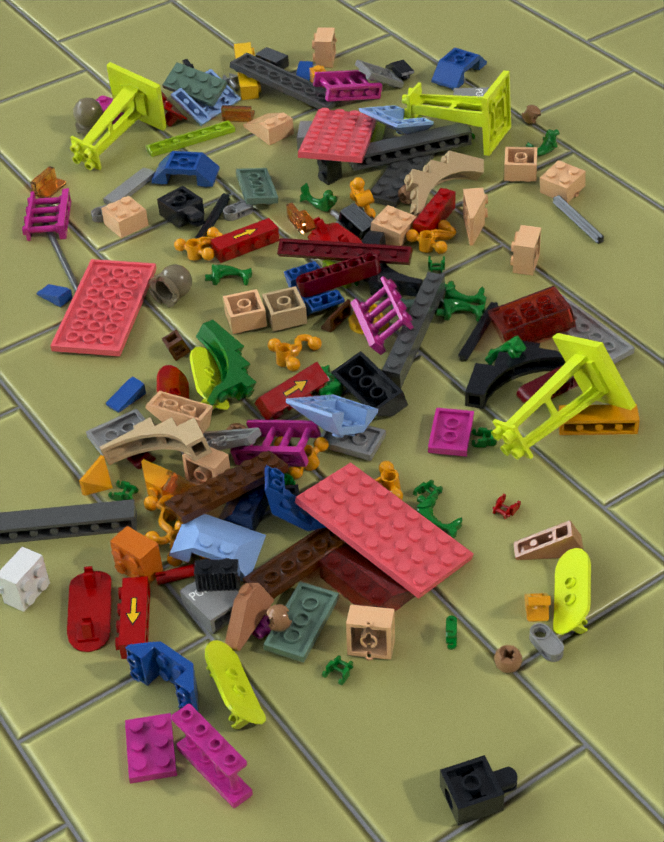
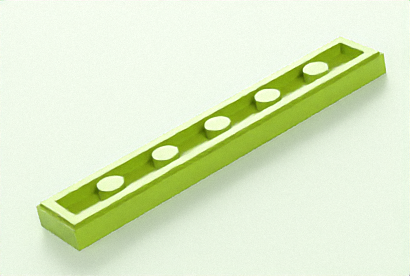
M228 120L146 145V150L151 157H155L236 131L234 125Z

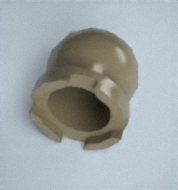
M86 97L80 99L73 108L77 133H82L83 136L88 134L103 114L100 103L93 98Z
M177 264L169 265L160 274L150 279L148 284L151 285L152 289L149 291L159 304L163 302L167 307H172L179 301V298L185 296L191 289L192 276L184 266Z

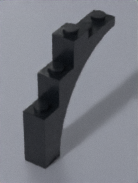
M368 231L362 243L386 245L384 232ZM380 263L381 272L379 274L363 279V281L369 283L372 296L384 286L380 279L382 276L387 280L391 279L397 287L395 289L400 295L416 297L423 283L422 279L398 273L387 264Z
M523 341L527 349L521 353L519 358L513 359L508 353L499 351L494 366L475 363L465 391V406L484 409L488 399L504 384L528 374L552 371L563 366L566 362L560 351L540 348V343Z

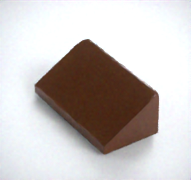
M347 299L325 321L321 329L331 333L351 314L350 299Z

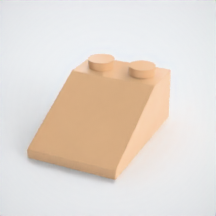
M284 112L267 113L243 124L244 128L268 145L294 134L293 118Z
M483 188L463 189V219L470 246L475 243L485 225V218L488 217V211L485 208V204H488V195L484 193Z
M159 391L146 404L145 408L162 422L172 417L176 426L195 418L204 434L210 426L213 406Z

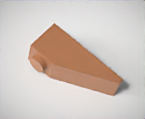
M571 520L514 542L516 560L561 558L570 549H583L581 534Z
M245 583L239 589V593L234 599L225 643L234 651L241 650L268 608L274 602V599L260 583Z

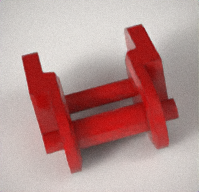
M503 493L496 500V505L492 509L493 514L498 512L504 515V519H507L510 515L513 516L517 512L521 501L518 500L517 503L510 507L503 504L506 494Z

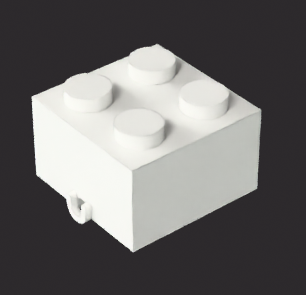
M21 547L0 570V594L4 603L23 612L35 602V599L50 584L43 556L24 547Z

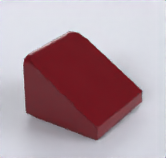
M149 451L127 457V460L138 470L142 468L141 461L143 459L151 463L157 459Z

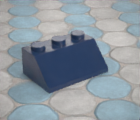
M265 484L227 502L219 519L256 531L269 506Z

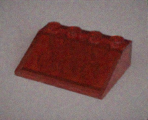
M555 286L487 310L502 344L517 335L523 341L537 342L576 327L571 306Z
M351 546L335 549L319 560L320 578L354 605L390 608L397 611L415 597Z

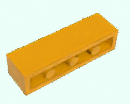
M610 404L589 405L559 427V435L638 434L640 419L637 404L632 410ZM559 405L558 411H560L566 405Z

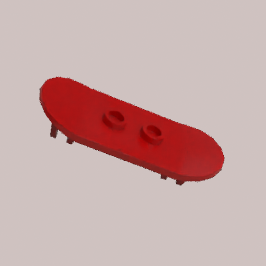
M161 91L163 107L167 111L165 115L166 125L171 127L177 119L181 121L182 119L187 120L188 118Z
M319 216L313 219L316 229L312 230L307 237L308 240L362 243L356 235L336 222L326 224Z
M165 365L159 369L157 374V393L162 391L189 399V382L184 373L177 367Z
M92 566L84 567V573L74 577L69 584L67 636L72 647L81 652H92L100 649L106 644L111 633V576L106 572L94 571Z

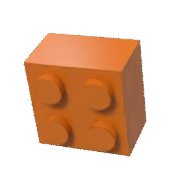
M126 526L110 540L115 568L119 573L129 577L148 576L149 584H151L156 579L155 572L163 571L159 546L155 541L129 526Z

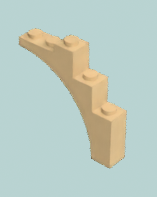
M448 151L445 156H442L440 162L430 160L424 166L423 171L412 169L404 180L406 191H411L410 199L412 200L410 213L418 217L425 208L429 192L443 182L454 179L477 181L484 173V159Z
M150 417L134 425L133 430L100 446V450L109 465L139 453L161 449L184 452L193 461L212 453L195 418L176 426L171 417L155 426Z

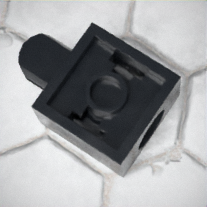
M181 186L157 199L159 215L178 228L188 223L194 227L204 224L203 198L186 187Z
M485 755L440 769V788L458 826L504 811V794L517 789V772L509 766L492 771Z

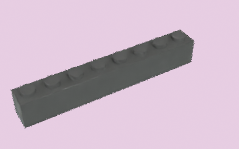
M456 123L371 142L363 162H349V164L356 171L471 145L472 131L467 124Z
M427 272L408 313L412 317L411 323L414 328L410 330L407 326H402L382 369V372L400 389L445 292V275Z
M135 500L0 512V544L119 533L126 526L137 531Z

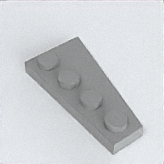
M259 428L205 431L203 435L210 447L223 450L244 445L250 446L262 434Z

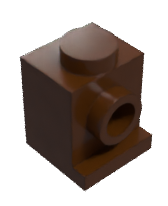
M177 329L162 338L175 361L191 352Z

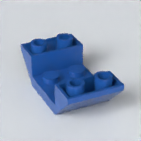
M453 48L439 60L431 82L454 90V88H459L464 84V73L468 69L480 70L487 64V61L479 54Z
M172 151L159 163L152 178V183L167 184L171 174H181L188 176L196 175L197 186L213 187L220 166L203 152Z
M314 261L284 271L288 287L296 286L298 290L296 278L301 274L320 269L319 265ZM328 290L310 297L301 296L306 306L307 316L339 306L345 302V299L338 290Z
M266 465L265 492L272 514L306 531L326 528L295 503L296 496L285 489L284 474L279 469Z
M161 641L129 644L125 647L127 661L131 670L130 674L137 682L141 681L148 686L160 675L163 680L170 681L175 685L179 710L185 705L191 704L199 712L198 687L194 665L191 661Z

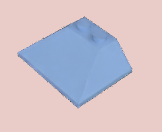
M212 69L205 72L220 78ZM228 85L214 107L193 100L182 88L170 95L200 126L241 100V97Z
M396 105L359 108V112L396 130L398 134L407 135L425 131L434 124V121L424 117L404 119L405 109Z
M334 394L286 399V403L325 431L331 432L332 436L343 438L344 435L355 436L357 433H363L378 413L377 408Z
M203 514L181 525L169 556L188 563L192 553L211 560L238 559L240 581H243L242 578L253 572L266 535Z

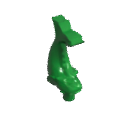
M548 129L546 131L543 143L537 149V156L546 155L557 148L556 136L560 134L557 129L554 131ZM527 142L526 147H534V145Z
M307 183L301 187L300 202L306 200L321 211L327 212L338 200L337 196H333L331 190H326L323 198L316 199L310 194Z
M213 264L211 274H205V281H212L213 285H218L221 278L234 275L241 277L244 285L247 286L249 278L252 277V267L241 270L233 266Z
M449 281L448 284H445L444 299H457L467 303H479L480 305H485L487 297L484 296L485 288L483 286L476 295L468 296L455 289L454 281Z
M445 298L442 309H436V316H443L444 320L449 321L452 313L469 311L474 314L476 321L479 322L482 314H484L485 305H472L465 301Z
M517 335L498 348H491L485 361L488 365H492L497 359L499 351L508 352L509 356L513 359L519 358L527 347Z
M330 365L322 366L321 368L330 380L327 382V386L319 389V396L334 394L341 397L344 391L343 385L329 372Z
M420 495L417 498V502H419L417 512L449 536L455 538L457 530L462 527V517L449 524H443L441 521H438L433 513L436 498L432 496L425 498L423 495Z

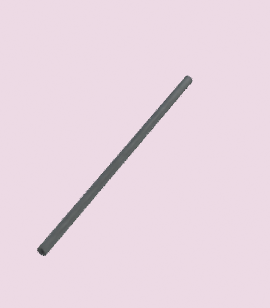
M37 214L38 217L45 216V214ZM42 223V225L48 226L49 223ZM46 232L73 290L76 292L79 284L54 233Z

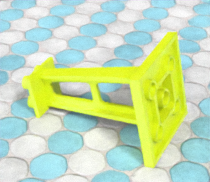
M109 62L107 64V72L113 101L83 140L74 136L70 137L72 143L70 150L74 153L72 160L76 164L85 163V167L88 170L93 168L101 170L99 156L137 120L164 131L166 129V120L160 84ZM123 112L124 114L112 125L113 120ZM108 128L107 133L93 146L92 144Z
M503 70L483 97L422 94L421 83L418 82L414 88L410 87L408 89V95L403 94L402 103L407 104V108H404V117L411 119L423 115L482 127L484 155L490 156L511 128L510 71Z
M560 333L552 337L566 363L507 422L497 419L492 421L496 428L491 434L497 441L503 439L504 444L500 449L506 456L512 454L517 460L521 457L532 459L534 456L529 449L531 446L595 401L632 410L636 406L603 342ZM574 376L582 394L560 411H557L551 401V396ZM545 403L551 414L550 418L523 438L518 427Z

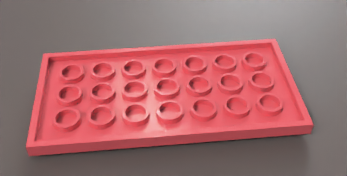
M318 109L298 150V158L362 163L378 121L357 110L347 112L343 109Z
M91 259L50 345L51 351L121 356L150 284L148 283L156 272V263Z
M352 463L347 464L295 498V503L418 599L471 561L474 553Z

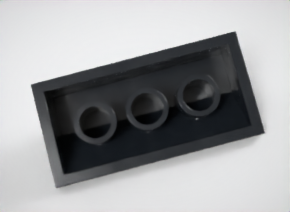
M362 351L331 372L360 403L377 408L378 413L376 416H394L408 406L404 392Z

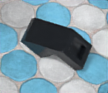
M404 59L385 66L386 69L392 70L402 81L409 79L410 75L414 74V70Z

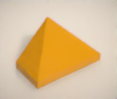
M100 455L79 480L82 495L86 496L113 488L104 456Z

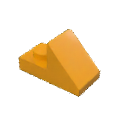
M547 593L524 594L527 620L529 622L548 621L551 596Z

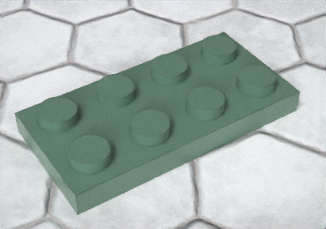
M176 62L162 86L164 89L172 92L182 88L193 100L214 107L226 88L227 81Z
M267 168L236 169V177L246 204L271 205L278 203L279 197Z
M299 582L286 604L289 610L287 612L289 620H292L290 627L282 632L271 630L263 644L264 650L304 663L339 600V593Z

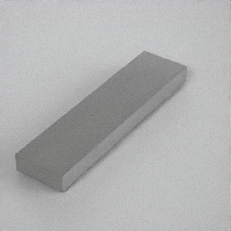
M143 167L104 197V203L110 204L123 197L132 196L152 180L155 171Z

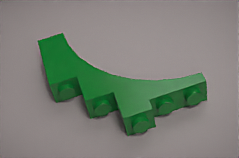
M210 320L203 323L196 338L212 354L221 374V383L214 387L207 402L213 406L219 402L223 403L228 398L235 397L238 401L249 398L253 394V388L257 382L248 375L247 369L250 363L242 357L241 353L244 345L216 321Z

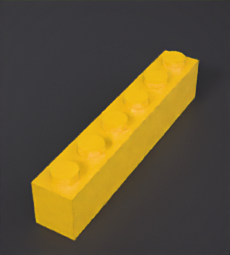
M250 42L234 44L235 59L245 53L255 56L254 47L251 48ZM237 72L241 99H258L261 92L260 82Z

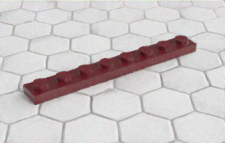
M280 238L277 255L280 257L345 261L374 252L378 255L379 263L410 265L413 249L411 246Z

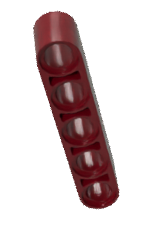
M370 252L301 274L296 278L299 294L302 297H310L375 276L381 272L379 258L376 253Z
M561 367L522 385L517 390L516 397L525 404ZM574 376L564 383L551 396V399L579 386Z

